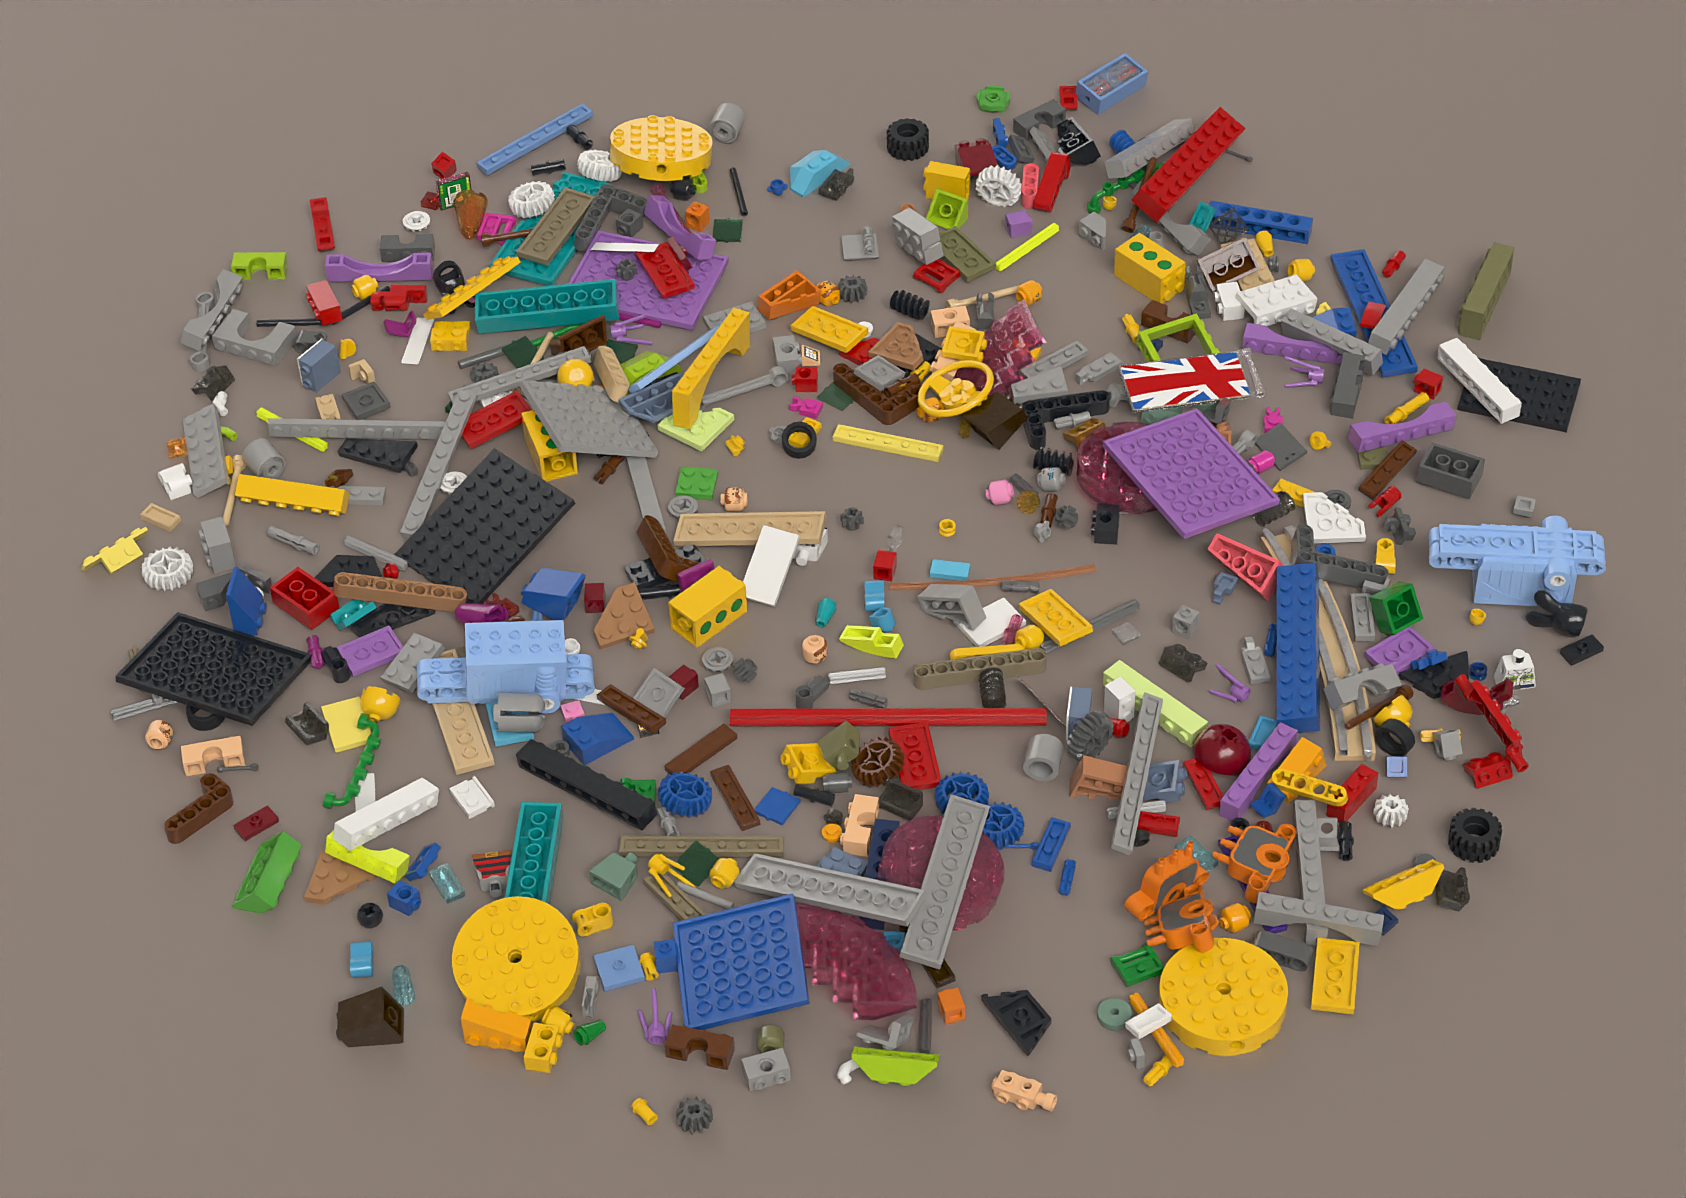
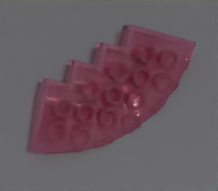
M1024 299L1005 311L1006 315L1000 320L995 319L988 331L983 330L987 340L986 350H982L984 353L982 363L986 364L994 375L993 387L987 397L996 391L1002 395L1006 393L1011 397L1008 388L1011 387V384L1023 380L1019 369L1035 361L1031 351L1046 343ZM971 367L957 369L955 379L960 378L961 380L972 382L977 391H982L985 387L986 374L980 369Z
M796 903L805 968H812L813 985H832L833 1002L853 1003V1020H877L917 1008L916 989L910 969L907 968L904 958L899 957L900 952L897 948H894L883 934L866 926V922L857 917H848L841 914L840 911L825 910L822 907L810 904Z

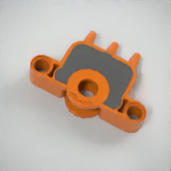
M1291 824L1280 825L1276 833L1259 826H1249L1242 830L1230 825L1228 832L1240 837L1237 843L1224 838L1221 839L1220 844L1232 850L1230 857L1216 851L1213 852V858L1227 864V873L1231 877L1247 884L1244 894L1247 901L1257 903L1259 892L1266 893L1271 883L1281 881L1285 877L1286 867L1290 860L1289 852L1292 849L1297 833L1296 828Z
M1188 841L1185 849H1174L1172 854L1165 858H1159L1158 862L1150 866L1145 872L1140 890L1129 896L1126 900L1124 908L1139 921L1145 920L1158 912V908L1164 903L1184 897V889L1192 884H1200L1202 886L1207 881L1209 872L1202 868L1200 862L1192 856L1194 849L1193 841ZM1177 890V892H1176V894L1174 895V897L1169 900V897L1171 896V894H1172L1174 891Z
M1200 884L1187 886L1184 889L1183 898L1164 903L1158 908V915L1144 920L1145 926L1159 923L1158 926L1145 930L1146 936L1162 933L1160 936L1147 940L1148 946L1165 943L1168 949L1175 950L1195 944L1198 952H1206L1214 947L1212 930L1218 926L1219 921L1217 916L1212 914L1214 906L1210 900L1206 899Z

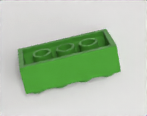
M284 831L261 843L231 907L260 914L269 909H274L278 903L277 898L285 888L286 878L292 873L293 869L291 867L300 855L298 852L301 844Z

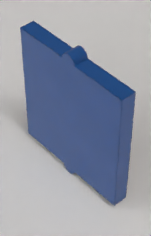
M772 787L754 810L756 814L766 818L767 821L771 820L783 825L799 805L801 799L788 794L787 791L783 792Z

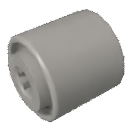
M723 103L718 106L709 125L711 136L722 143H731L736 140L745 121L743 110L732 103Z
M260 438L254 440L245 448L242 454L243 462L257 477L276 479L285 469L286 461L284 457L267 439Z
M1036 734L1028 741L1023 764L1025 773L1030 778L1038 781H1050L1056 778L1059 774L1063 754L1062 742L1050 734Z

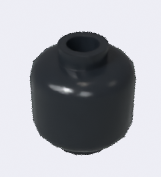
M683 177V180L671 182L670 193L673 194L674 198L689 200L692 195H695L697 187L691 178Z

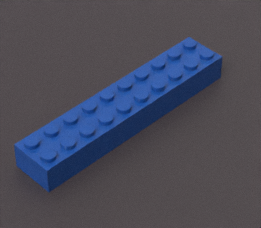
M1315 563L1277 566V723L1281 722L1298 730V733L1320 731L1319 576Z

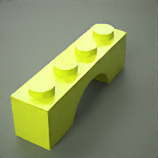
M334 830L326 838L325 853L396 884L408 871L410 855L399 850L390 848L375 851L361 845L349 851L333 839Z

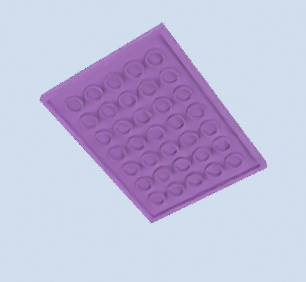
M598 230L568 284L616 279L619 291V313L633 316L645 315V318L661 321V324L693 330L729 263V257L713 254L712 259L698 261L688 253L686 257L693 268L689 269L687 273L693 280L695 289L662 299L635 256L636 251L591 250L596 242L661 243ZM623 259H630L632 262H636L638 274L634 275L633 279L629 281L617 277L616 265H619Z
M1197 408L1103 441L1104 449L1183 539L1279 505V497Z

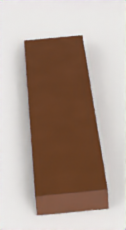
M1401 440L1362 482L1358 490L1374 500L1413 458L1417 449Z
M611 684L597 694V700L652 734L666 724V718Z
M722 724L664 765L665 771L670 775L673 772L679 774L681 771L685 774L690 773L735 741L737 734L727 725Z
M726 765L710 771L714 783L741 831L759 826L760 819L730 766Z

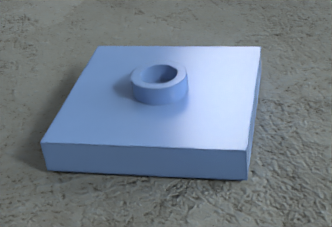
M634 945L593 955L604 991L645 981Z

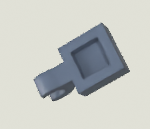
M1221 572L1213 584V589H1215L1213 602L1221 604L1225 593L1231 595L1238 585L1239 578Z

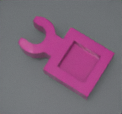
M793 397V404L789 403L790 411H799L800 415L817 419L823 408V402L809 398L802 401L798 397Z
M1270 407L1266 408L1264 433L1279 423L1283 424V416H1280L1279 407H1277L1276 412H1271Z

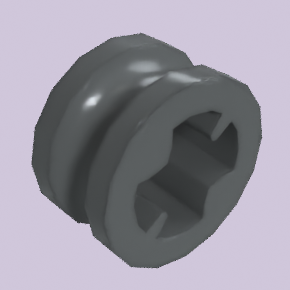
M1269 256L1270 272L1273 270L1279 271L1278 256L1276 258Z
M558 740L552 744V750L560 749L559 752L562 755L569 757V744L566 741Z

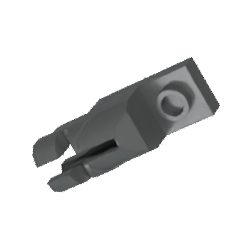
M1196 265L1197 274L1194 277L1191 267L1188 266L1185 269V283L1191 314L1197 313L1199 319L1211 318L1208 293L1202 269Z
M981 292L977 295V331L985 332L987 347H995L994 295L988 292L987 310L985 311Z

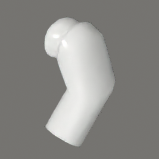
M220 391L213 401L218 407V413L221 416H225L228 413V409L225 407L227 394L223 391Z
M853 1059L839 1067L837 1078L840 1079L843 1085L852 1080L849 1073L859 1068Z

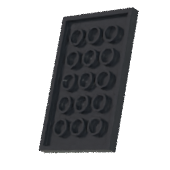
M1478 358L1521 401L1520 416L1509 421L1567 433L1581 384L1580 378ZM1464 386L1458 410L1495 418Z

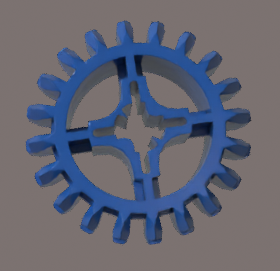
M682 771L679 774L673 772L672 775H667L661 781L658 789L659 802H661V807H666V812L672 811L673 815L679 814L681 817L687 816L690 818L691 815L697 817L698 814L703 815L710 807L712 788L709 787V782H704V778H698L697 774L691 775L689 772L685 774Z
M960 771L956 775L952 772L951 777L945 775L944 780H940L939 785L935 789L936 805L940 809L941 814H944L950 799V796L947 797L949 793L984 805L989 803L987 784L984 783L983 778L978 779L977 774L971 776L969 772L963 774Z
M995 802L993 805L987 803V806H990L979 844L983 848L988 846L990 850L993 847L999 850L1000 847L1007 849L1009 844L1014 845L1015 841H1020L1025 825L1023 816L1017 807L1013 808L1011 804L1005 805L1004 802L1001 804Z

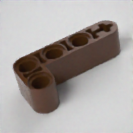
M213 773L203 775L200 779L203 795L165 821L164 828L170 843L179 844L233 806L230 787Z

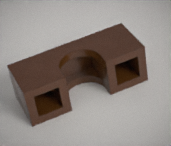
M1151 300L1142 311L1141 325L1153 328L1190 316V314L1183 312L1177 318L1167 317L1168 306ZM1191 327L1167 336L1188 344L1196 334Z
M672 1024L665 1043L666 1057L687 1061L691 1052L703 1050L706 1052L707 1066L728 1070L735 1051L734 1037Z

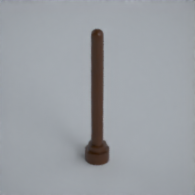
M1155 157L1150 158L1139 189L1151 178L1157 161ZM1134 203L1129 217L1123 221L1121 229L1128 233H1134L1136 228L1135 218L1139 207Z
M534 228L496 235L488 234V232L481 233L482 246L488 247L496 241L527 237Z
M1407 684L1400 686L1393 696L1346 722L1345 728L1350 730L1378 714L1383 708L1392 704V701L1400 695L1410 700L1413 697L1412 688Z

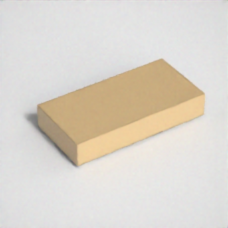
M153 503L140 514L142 520L169 532L182 521L180 515Z

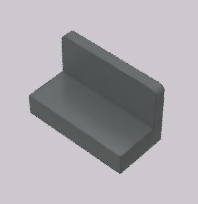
M1223 398L1217 404L1216 410L1206 409L1202 414L1209 422L1221 424L1228 417L1231 399Z

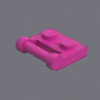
M486 213L477 234L478 240L481 241V233L498 234L502 223L506 224L503 233L511 232L512 227L516 224V218L511 215ZM506 240L496 241V243L503 246Z

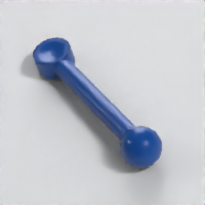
M1039 843L1009 844L1007 848H1031L1037 850Z

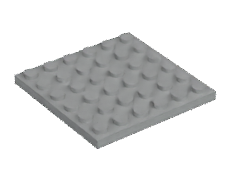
M534 380L521 381L519 387L559 451L657 457L659 451L637 417L629 414L619 402L611 400L604 387L598 385L586 387L583 384L574 386L567 383L536 382Z

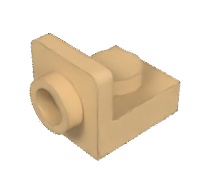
M365 359L348 366L352 380L360 377L367 384L375 382L374 371Z

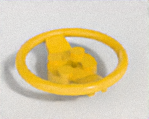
M963 360L948 364L935 371L925 380L918 393V404L926 414L934 417L958 416L976 406H980L981 402L987 399V395L990 393L994 383L993 372L986 364L974 360ZM971 367L982 370L986 374L987 380L983 390L977 391L974 384L970 381L956 378L951 382L941 376L956 369ZM928 388L940 397L945 410L933 409L926 404L925 395Z

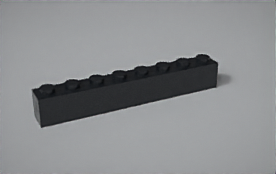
M530 739L516 753L518 765L521 769L642 831L657 816L655 802L651 798L644 797L635 790L626 788L620 782L613 781L604 774H599L590 767L577 763L573 758H568L559 751L546 747L541 742Z

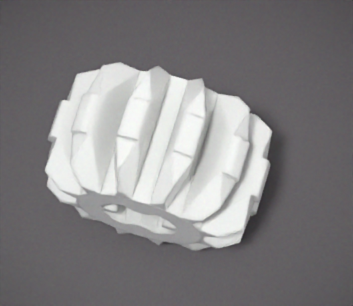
M1391 794L1388 797L1382 795L1375 802L1373 814L1377 822H1382L1383 827L1385 825H1390L1391 828L1394 825L1400 827L1402 822H1405L1407 819L1409 808L1406 805L1405 799H1400L1399 795L1395 797Z

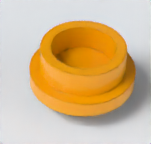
M827 824L822 829V836L829 843L837 842L841 837L842 829L837 824Z

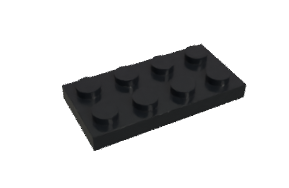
M686 545L675 550L679 557L700 563L706 561L696 545ZM650 557L624 566L625 574L631 583L635 582L637 589L653 587L671 581L658 573Z

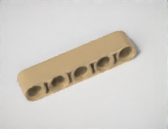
M599 346L593 365L609 398L619 402L620 398L627 396L630 384L614 351L607 346Z

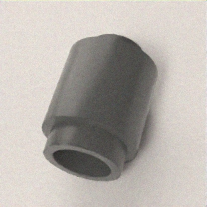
M846 772L828 773L827 776H822L824 792H848V788L852 787L851 775L847 776Z

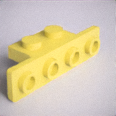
M146 527L143 529L137 528L126 539L122 537L115 542L114 546L110 548L106 546L101 549L97 556L93 557L91 555L83 561L81 570L84 572L102 562L108 572L113 574L142 557L143 553L135 542L144 537L148 529Z

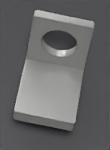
M1317 817L1320 851H1339L1337 840L1338 819L1335 817ZM1323 823H1331L1333 829L1328 833L1321 830Z

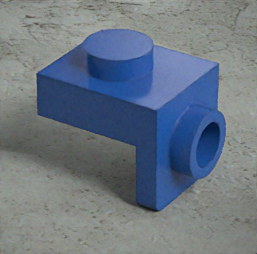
M1273 783L1267 784L1260 798L1252 801L1251 807L1263 818L1277 813L1286 795Z

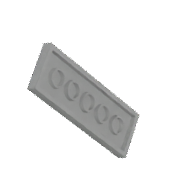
M214 403L183 419L193 494L197 498L229 482L218 407Z

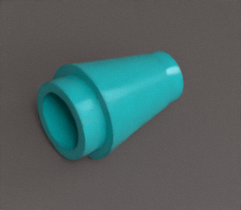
M823 598L818 603L815 621L817 626L826 627L837 610L834 600Z

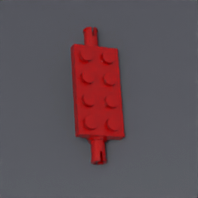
M1465 674L1458 676L1455 679V683L1463 692V697L1468 702H1475L1506 746L1505 754L1507 760H1511L1519 773L1525 771L1529 764L1522 755L1524 747L1520 741L1522 737L1517 729L1513 730L1510 726L1511 721L1509 717L1500 712L1499 703L1496 699H1491L1489 696L1490 692L1485 684L1481 685L1478 679L1470 683Z

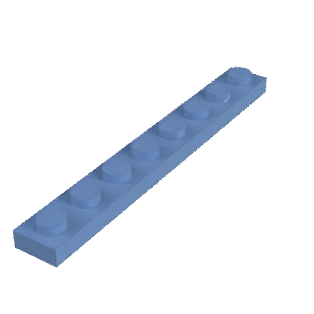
M582 103L476 162L477 168L486 175H489L568 131L566 129L569 125L577 126L593 117V111Z

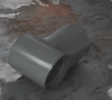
M821 675L815 676L809 683L799 686L795 690L797 709L813 708V702L829 688V683L825 680V677Z

